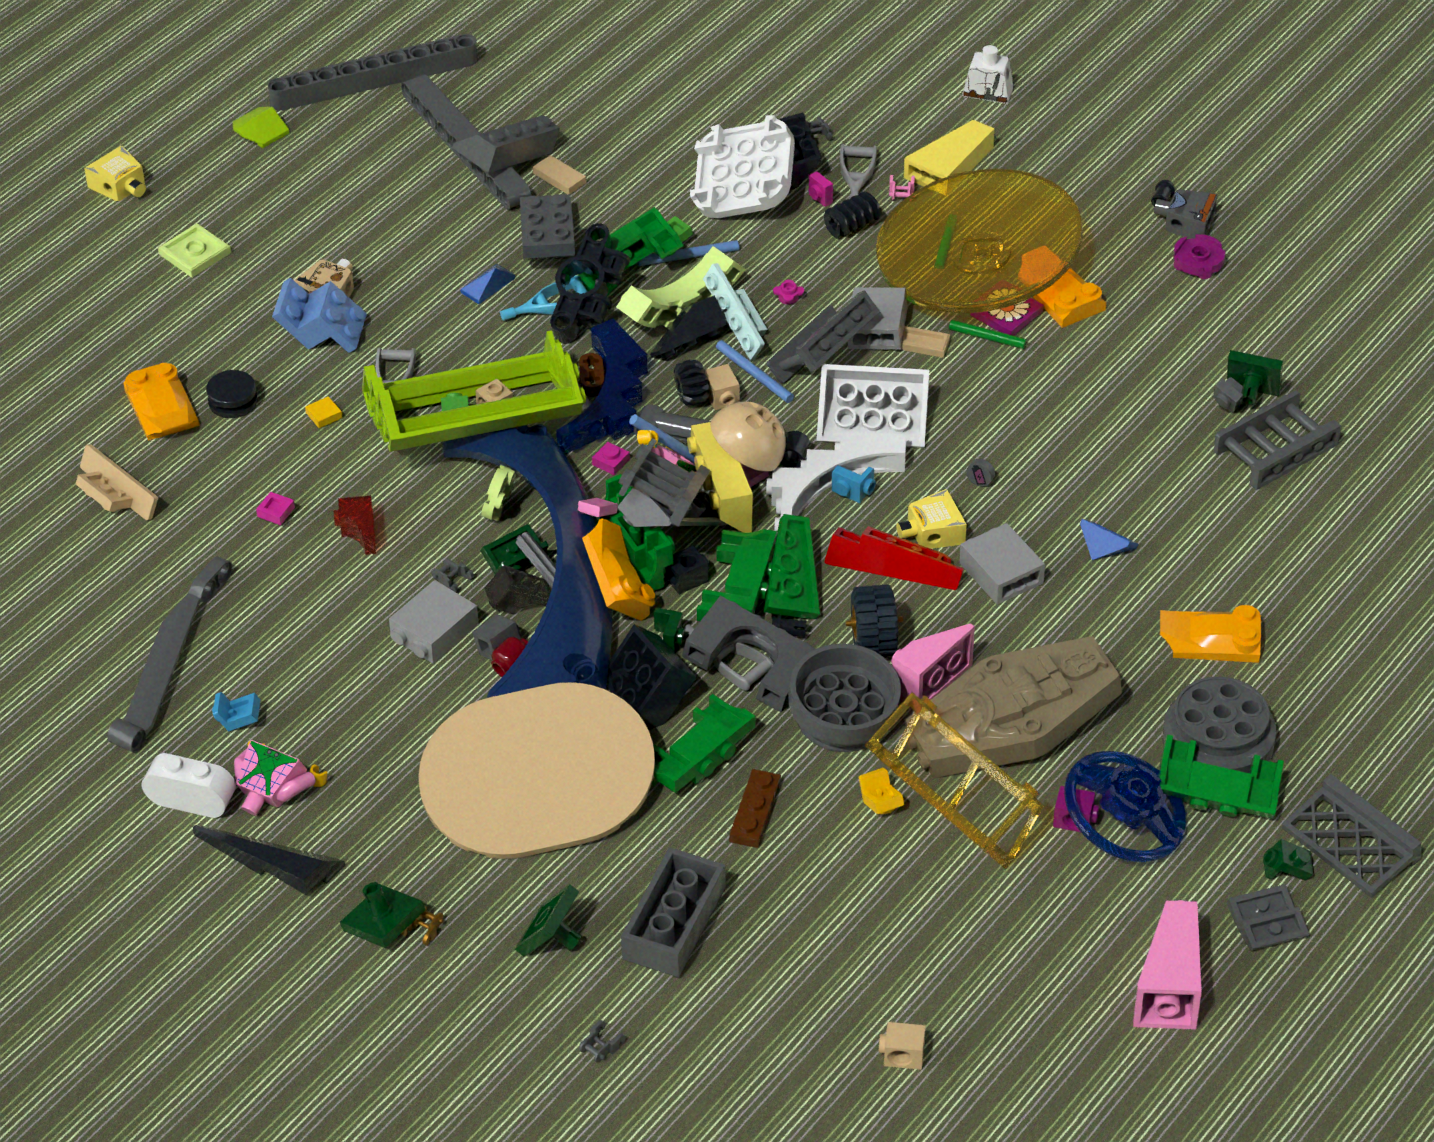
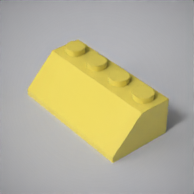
M710 422L691 425V437L687 438L688 450L690 454L694 453L696 470L699 469L700 465L710 469L703 483V488L705 491L709 490V501L712 510L716 509L720 520L743 533L752 532L753 493L740 462L730 456L719 445L711 431Z

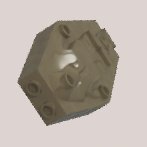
M1093 636L993 655L978 662L905 720L907 732L904 733V737L909 748H915L918 752L916 755L922 769L928 768L933 778L1035 759L1047 754L1122 694L1120 674Z

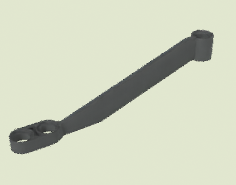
M218 556L212 559L194 579L187 595L161 623L124 719H116L108 730L107 739L109 742L133 753L141 750L146 741L147 734L153 728L199 604L211 600L228 581L233 569L232 562Z

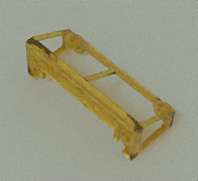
M912 692L865 746L893 773L1001 867L1006 869L1014 860L1043 808L1042 803L1036 798L1040 793L1029 783L1025 782L1021 785L1012 779L934 712L937 706L925 695L920 699ZM911 707L914 710V714L893 753H891L879 741L905 711ZM919 718L924 719L972 760L969 769L949 804L897 759ZM977 767H980L1021 802L990 838L955 810ZM1028 808L1031 811V815L1007 855L996 843Z

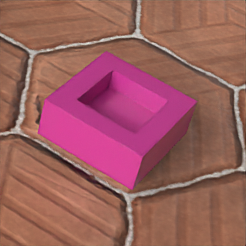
M817 171L810 174L809 195L824 207L832 204L833 183Z
M607 442L592 457V465L615 475L630 460V452Z
M270 492L257 507V517L282 525L295 508L294 500Z

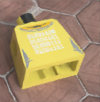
M123 146L116 148L84 168L88 188L115 201H121L130 194L135 197H141L145 193L146 186L144 185L143 168Z
M947 489L911 503L908 506V520L896 524L897 533L900 538L904 539L914 536L919 545L930 549L956 546L966 541L967 524Z

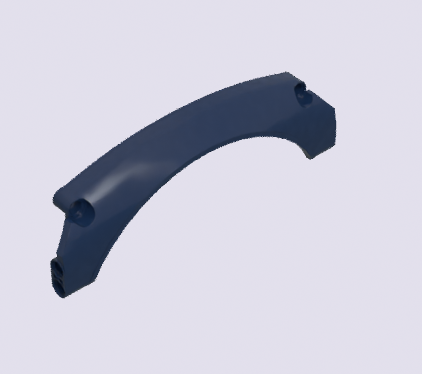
M542 424L531 427L523 425L442 441L445 458H473L498 466L503 465L514 470L516 475L529 483L543 498L550 511L555 528L557 544L556 571L545 611L524 650L506 674L489 690L487 698L556 683H582L606 689L612 641V609L606 606L582 539L595 528L598 520L596 516L578 511L579 501L587 500L589 497L571 463L547 428Z

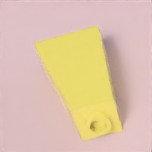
M972 120L908 155L904 159V179L911 181V176H915L914 183L947 196L994 148L995 128Z

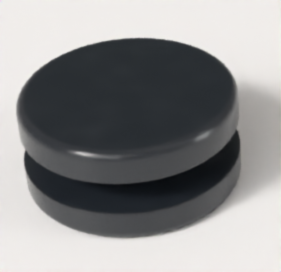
M226 370L219 372L208 381L206 386L209 408L217 416L223 418L242 417L250 413L257 404L258 398L255 381L250 374L244 371Z

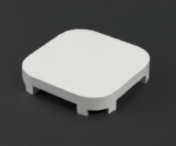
M766 115L765 122L724 130L718 124L710 127L712 132L706 135L701 142L696 141L694 148L698 153L695 189L690 190V196L704 216L723 218L763 211L777 206L788 195L792 178L794 136L783 121L776 119L774 115Z

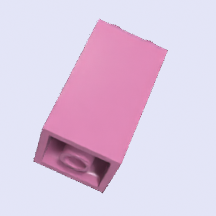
M1166 901L1138 981L1133 1027L1196 1029L1201 998L1197 902Z

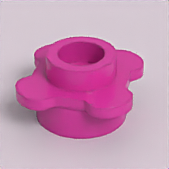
M785 280L780 286L773 288V293L778 295L781 303L790 305L799 300V295L804 294V288L798 287L793 280Z

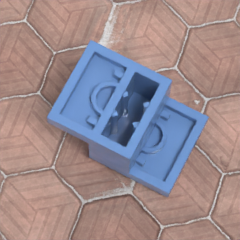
M289 278L283 282L272 318L307 349H311L331 337L350 353L357 348L367 313L331 281L308 294L303 287Z

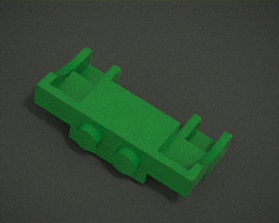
M655 207L610 234L613 249L625 253L630 258V263L625 266L624 270L653 252L663 259L675 254L679 248L683 247L678 234ZM587 273L577 275L584 283L587 291L593 289L596 279H599L598 276H591ZM608 283L607 295L618 286Z
M622 474L606 479L605 500L617 503L618 505L633 488L630 486L624 496L619 494L623 486L618 483ZM618 508L617 513L614 515L598 517L621 527L629 560L636 570L640 581L643 584H648L653 591L663 588V575L666 574L665 567L673 564L675 545L669 535L666 536L660 527L650 529V527H633L629 525L623 518L624 514Z
M767 529L750 533L722 531L721 546H717L716 558L718 562L732 564L725 584V593L703 589L702 604L697 606V621L703 619L720 595L755 614V611L759 609L761 600L766 599L769 584L767 581L770 578L771 561L774 554L777 531Z
M711 694L709 696V706L702 711L696 707L693 710V722L697 725L669 747L670 754L653 743L655 771L651 784L655 785L660 782L676 793L688 782L692 781L697 784L704 777L710 776L717 766L734 755L736 743L756 727L755 715L745 708L731 706L716 695Z
M1167 734L1164 741L1155 792L1183 798V802L1190 803V807L1198 810H1207V807L1217 809L1220 814L1235 817L1237 814L1241 815L1244 812L1273 819L1278 803L1279 786L1284 765L1283 760H1278L1276 763L1260 759L1261 756L1255 754L1252 758L1250 772L1245 773L1193 761L1196 741L1190 740L1189 743L1173 739V735Z

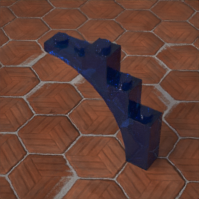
M614 319L591 328L592 349L602 357L603 366L606 371L605 382L597 398L587 410L573 421L556 430L557 444L564 454H568L607 435H610L615 441L634 432V426L629 423V420L634 414L637 415V411L632 406L643 402L642 382L638 378L648 373L647 353Z

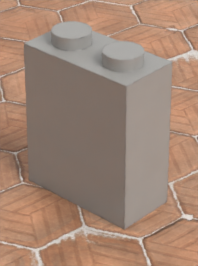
M854 287L852 298L865 290L880 312L847 341L848 349H901L903 328L908 309L906 288Z
M1008 523L992 528L988 532L960 544L961 566L997 605L1044 583L1045 563Z
M434 580L389 618L391 638L395 643L413 651L418 657L434 664L479 625L477 605Z

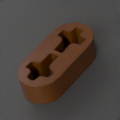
M596 353L582 355L579 359L580 385L584 388L586 396H599L605 389L602 357ZM589 365H593L594 369H589ZM595 380V384H590V381Z

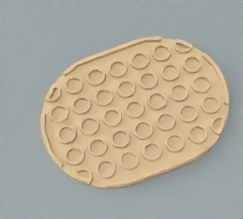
M556 683L494 696L463 707L447 718L434 732L426 745L420 762V795L429 819L436 829L438 828L442 834L450 839V842L468 852L472 851L487 855L488 858L513 859L585 844L603 838L618 830L620 825L626 822L632 815H635L641 808L654 778L655 755L653 742L644 721L627 702L617 695L593 685Z

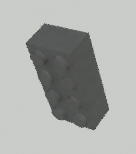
M669 847L621 935L622 959L679 977L726 888L725 864Z

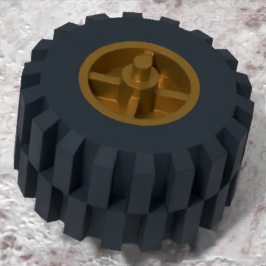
M889 584L854 587L851 594V620L846 621V626L852 627L854 645L871 649L883 657L893 656L898 648V622H903V616L897 617L893 590Z

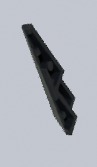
M194 825L192 827L194 836L262 876L265 872H268L304 895H307L320 881L327 884L345 867V861L201 825Z

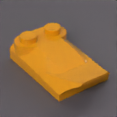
M1047 247L1027 254L1022 258L1023 266L1020 284L1036 301L1044 305L1047 313L1062 328L1106 310V302L1102 299L1101 288L1093 283H1086L1072 268Z
M160 363L133 371L127 375L123 382L124 390L148 441L199 426V420L174 365Z
M599 519L595 528L582 539L606 606L642 621L650 615V607L655 604V593L648 584L641 583L636 570L631 564L621 527L606 519Z
M1240 605L1233 612L1160 610V635L1170 645L1173 651V658L1259 663L1261 615L1255 607Z

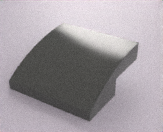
M1286 884L1231 897L1227 901L1233 920L1251 951L1309 936L1299 907H1294Z

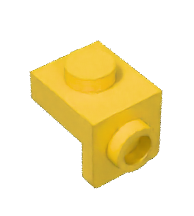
M885 768L859 776L863 803L876 814H888L893 812L895 808L904 805L903 795L890 785L888 770Z

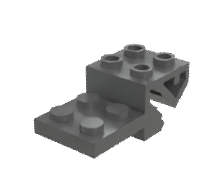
M570 194L520 197L523 259L574 257L575 244Z

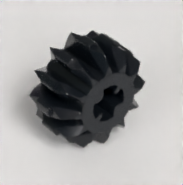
M697 359L692 361L686 360L676 364L674 380L680 401L686 406L698 405L701 402L707 401L709 385L703 364Z

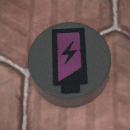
M975 459L968 466L966 474L973 484L984 487L989 485L995 477V469L988 461Z

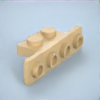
M92 444L86 445L80 468L86 474L77 476L76 485L85 491L86 495L100 503L107 511L115 512L120 509L131 508L145 520H152L158 497Z

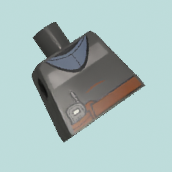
M1179 189L1175 191L1171 202L1157 199L1154 214L1166 216L1165 229L1168 232L1182 237L1187 236L1188 239L1195 238V234L1207 235L1216 213L1218 194Z

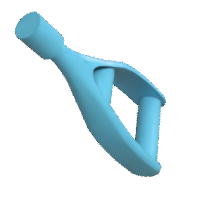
M577 275L572 277L570 283L565 286V290L574 289L575 292L580 294L587 292L580 277ZM556 282L544 287L525 304L517 308L511 307L500 311L502 320L505 321L524 313L552 315L557 303H549L547 298L559 293Z

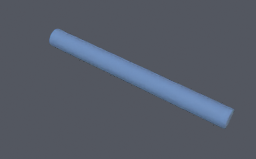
M738 240L679 249L675 254L663 259L656 253L650 254L638 261V266L705 256L713 246L722 253L739 250Z
M720 340L716 344L717 350L786 403H790L793 400L794 395L726 342Z
M634 414L629 420L631 425L639 430L655 431L658 434V441L695 463L694 453L690 454L688 446L638 415Z

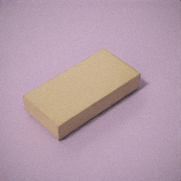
M551 155L533 166V174L566 194H571L586 184L585 175Z
M904 326L900 350L944 358L950 342V334Z

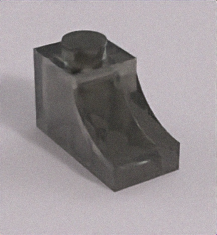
M503 565L484 587L492 608L513 615L517 610L527 606H546L551 593V588L545 579Z

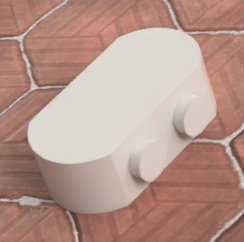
M161 753L154 758L142 781V789L145 795L159 806L216 818L224 813L236 789V783L232 775L220 765Z

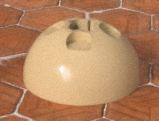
M736 402L722 408L711 419L710 426L713 436L719 445L734 459L759 471H772L779 466L785 452L786 437L780 420L768 408L754 402Z

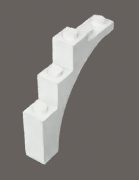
M841 431L840 442H835V450L807 449V459L801 460V468L777 467L773 470L772 478H767L766 494L772 495V506H776V514L781 515V517L783 514L798 516L811 500L832 487V471L837 465L859 475H862L868 467L874 468V473L905 472L906 434ZM775 518V531H778L780 518Z

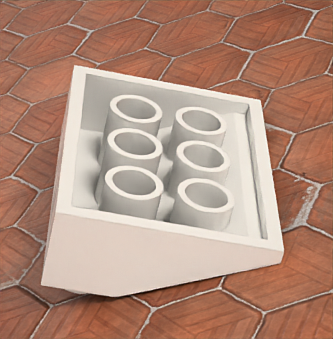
M822 364L816 442H840L841 431L905 433L906 447L924 448L929 394V370Z

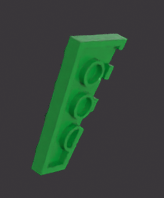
M783 514L779 519L764 607L765 613L816 619L820 615L809 517Z

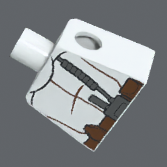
M985 46L983 53L976 52L974 54L963 90L964 97L1008 104L1013 91L1010 60L1007 56L997 55L998 49L995 46Z

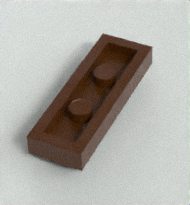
M752 769L729 834L730 843L759 848L781 783V774Z

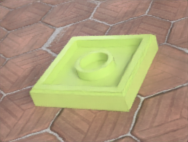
M195 224L158 247L160 256L190 277H194L229 255L231 248L205 228Z

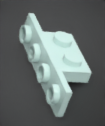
M712 264L703 278L706 287L712 296L715 295L724 317L750 361L755 360L764 346L761 336H764L768 329L745 290H733L719 264Z

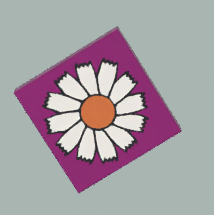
M1002 282L970 308V316L1001 333L1014 336L1043 312L1044 305Z

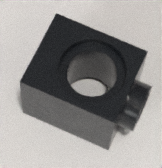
M691 546L673 554V564L665 567V578L680 595L708 582L709 561L704 554H700L694 546Z

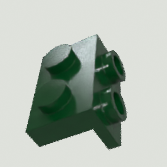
M529 523L482 547L480 552L497 579L504 575L508 577L515 575L522 569L521 566L529 562L533 565L516 544L519 535L524 532L530 533L544 552L549 547L547 541L540 542Z

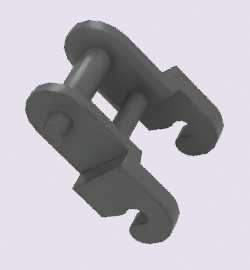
M820 116L817 117L816 121L807 122L805 119V123L809 127L818 126V128L810 129L811 133L821 131L827 140L832 139L828 124L824 123Z
M447 558L443 560L444 565L439 570L436 568L431 570L434 579L440 581L454 592L458 590V586L455 583L451 585L450 578L453 575L463 576L468 580L474 577L472 570L467 572L466 565L461 562L456 564ZM446 570L451 571V573H449L448 575H446L444 572Z
M599 1020L589 1029L590 1035L580 1042L579 1051L585 1052L587 1050L595 1056L594 1061L597 1063L604 1060L605 1056L609 1053L614 1054L619 1049V1043L623 1044L626 1040V1036L623 1034L617 1035L612 1041L609 1040L607 1043L598 1038L599 1029L604 1030L606 1026L603 1020ZM595 1042L602 1046L599 1050L592 1046Z

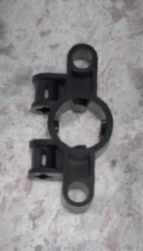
M602 223L593 224L587 229L577 255L564 261L556 272L555 282L560 297L551 316L550 324L555 339H558L562 344L573 342L578 336L582 325L598 329L604 327V318L607 310L611 309L613 305L612 301L607 297L608 283L621 284L624 268L630 263L628 255L613 249L609 229ZM587 273L591 276L596 275L599 277L595 281V287L586 293H571L565 290V286L570 283V279L575 275Z

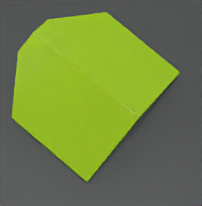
M258 107L233 121V130L243 138L257 143L261 148L290 134L288 127L273 107Z

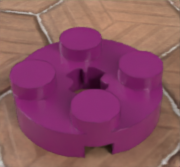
M1195 234V238L1187 240L1186 236L1178 240L1174 246V268L1191 275H1196L1200 279H1209L1213 273L1218 272L1223 267L1226 253L1222 249L1221 242L1214 237Z

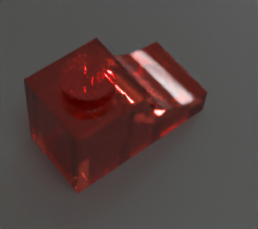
M371 495L338 498L339 510L333 511L335 526H340L341 536L350 537L359 542L365 551V555L376 554Z

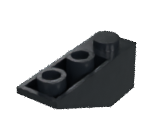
M715 295L683 308L654 347L650 356L661 355L663 359L677 353L675 348L683 345L685 349L699 343L697 338L705 335L707 339L721 333L719 328L726 325L727 322Z

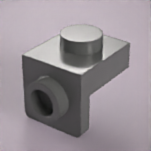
M1231 377L1226 381L1222 378L1215 386L1213 398L1219 405L1234 413L1242 404L1243 394L1241 391L1243 386Z

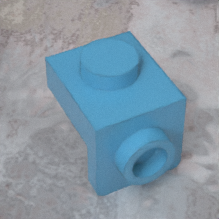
M839 465L832 471V491L860 503L875 489L876 480H874V468L868 467L862 475Z
M222 692L216 693L212 708L213 716L227 731L250 725L258 721L261 699L255 693L230 701Z

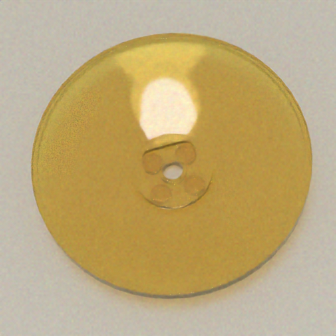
M1010 169L968 171L932 182L899 203L886 218L880 229L876 244L877 260L880 272L889 287L906 288L907 301L915 305L948 313L993 311L1032 298L1053 285L1068 271L1081 248L1083 238L1082 221L1079 209L1071 196L1060 186L1044 177Z

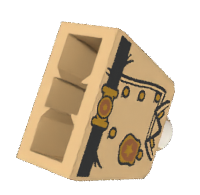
M341 259L337 264L326 260H319L294 281L303 287L308 294L331 281L350 297L354 289L353 266L346 259Z

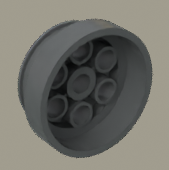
M831 644L814 649L803 656L795 665L790 678L789 707L800 730L811 742L831 751L853 752L873 745L893 724L898 714L901 685L898 674L893 666L877 652L859 645Z
M1207 677L1186 686L1180 692L1177 699L1169 706L1164 718L1162 743L1164 746L1167 734L1173 735V739L1189 743L1190 740L1196 741L1193 761L1249 773L1252 758L1255 754L1260 755L1262 760H1271L1276 738V725L1266 700L1254 687L1234 678Z

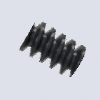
M864 191L825 210L824 222L830 234L837 239L840 234L846 236L849 234V231H856L857 227L862 228L866 223L871 224L874 219L879 220L882 217V212L875 197Z

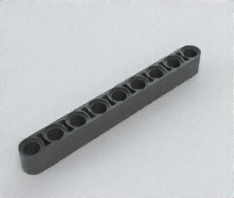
M461 34L274 78L268 82L270 107L278 111L401 83L422 74L431 76L469 67L478 61L477 41L475 36L471 34Z
M426 74L401 83V90L406 101L506 210L519 206L520 197L531 196L527 183L511 166L487 173L452 148L453 143L481 133Z

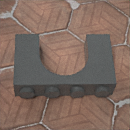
M720 595L686 639L682 657L707 671L720 652L731 644L749 643L761 648L769 655L774 665L762 679L756 699L782 712L789 702L790 678L795 665L803 656L815 648Z

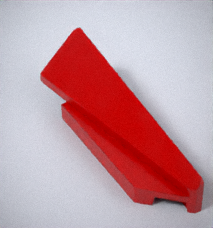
M869 526L861 536L838 527L832 535L824 560L827 565L951 590L958 588L964 570L962 567L950 564L951 558L946 554Z

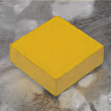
M329 396L305 406L306 414L318 428L342 418V411Z

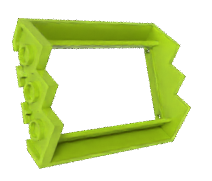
M552 330L546 333L542 353L383 383L382 377H377L375 365L364 366L362 391L369 416L373 417V423L377 430L381 429L380 435L383 441L389 442L388 450L390 452L581 414L582 406L586 403L584 388H579L577 379H579L578 366L576 363L572 364L570 354L567 351L563 352L561 342L558 339H554ZM495 379L502 382L508 389L552 381L557 388L397 420L395 411L440 403L441 398L446 397L450 393H461L462 396L468 397L476 396L475 390Z

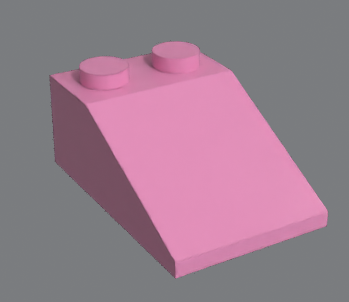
M963 625L911 641L903 649L895 652L891 663L900 680V703L916 712L972 666L974 625Z

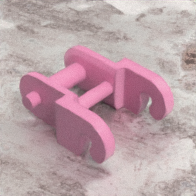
M890 175L889 196H892V201L895 200V197H907V200L910 201V197H913L915 176H911V182L908 183V186H896V182L893 181V175ZM895 190H908V192H895Z

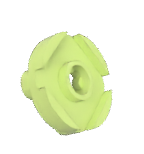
M500 465V468L496 470L487 492L489 504L484 502L481 513L482 517L490 520H500L504 510L505 497H510L514 486L512 481L515 471L511 468Z

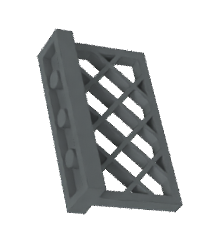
M1332 774L1323 780V787L1282 822L1283 830L1371 898L1407 865L1414 866L1421 859V842ZM1324 799L1333 806V812H1315V805ZM1333 819L1334 829L1316 830L1315 820ZM1337 819L1352 820L1355 823V829H1337ZM1299 820H1312V830H1298L1293 825ZM1356 836V847H1338V837ZM1359 836L1374 837L1378 842V846L1360 847ZM1316 837H1334L1335 847H1320L1316 844ZM1395 853L1401 858L1396 864H1382V854ZM1357 854V865H1344L1339 861V855ZM1360 854H1378L1379 864L1361 865ZM1361 872H1379L1380 878L1371 886L1361 878Z

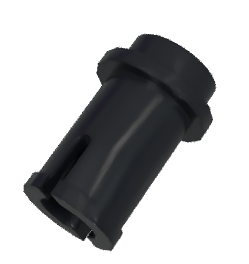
M1161 180L1155 186L1156 192L1152 197L1153 199H1151L1152 205L1155 207L1157 199L1168 201L1174 195L1175 187L1171 181Z
M778 615V618H772V625L784 629L794 637L805 639L806 630L794 628L806 629L807 620L781 618V615Z

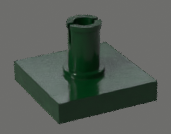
M1230 350L1227 364V379L1231 377L1243 386L1241 403L1246 404L1249 395L1248 405H1254L1258 393L1279 397L1282 386V360Z
M372 882L363 888L362 892L366 898L340 921V925L344 932L386 948L426 908L422 900L383 886L380 883Z
M569 884L543 903L514 950L525 957L551 937H554L569 951L572 950L582 935L575 932L562 920L579 891Z

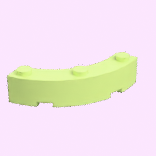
M713 246L703 259L679 280L665 287L652 290H642L631 285L628 291L623 294L621 301L616 307L643 326L655 328L658 325L670 327L683 308L712 296L703 280L712 264H719L731 286L736 283L746 269Z

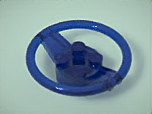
M1118 751L1095 752L1077 761L1067 775L1064 797L1071 819L1078 830L1092 844L1114 857L1132 862H1152L1165 858L1180 845L1187 825L1182 799L1166 795V793L1163 794V790L1159 785L1162 782L1158 777L1160 770L1139 757ZM1100 763H1118L1121 765L1115 768L1100 765ZM1077 784L1102 794L1100 805L1105 811L1110 812L1116 819L1126 823L1131 829L1137 830L1142 825H1145L1163 845L1150 850H1133L1119 846L1104 838L1083 816L1077 802ZM1166 797L1170 801L1174 816L1165 803Z

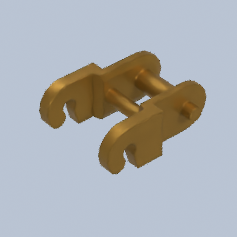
M425 906L426 910L401 935L406 936L407 931H411L420 925L429 929L423 938V944L428 946L429 942L433 941L437 936L436 929L444 920L443 913L439 912L437 915L427 912V906ZM425 917L432 920V922L427 924L422 922V919Z

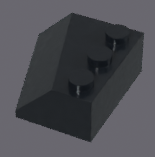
M804 112L778 119L787 125L794 136L795 145L790 190L798 188L822 160L816 142L811 138L810 127L805 123Z
M634 624L609 661L607 684L609 691L627 702L642 718L647 729L651 730L667 722L697 676L658 634Z

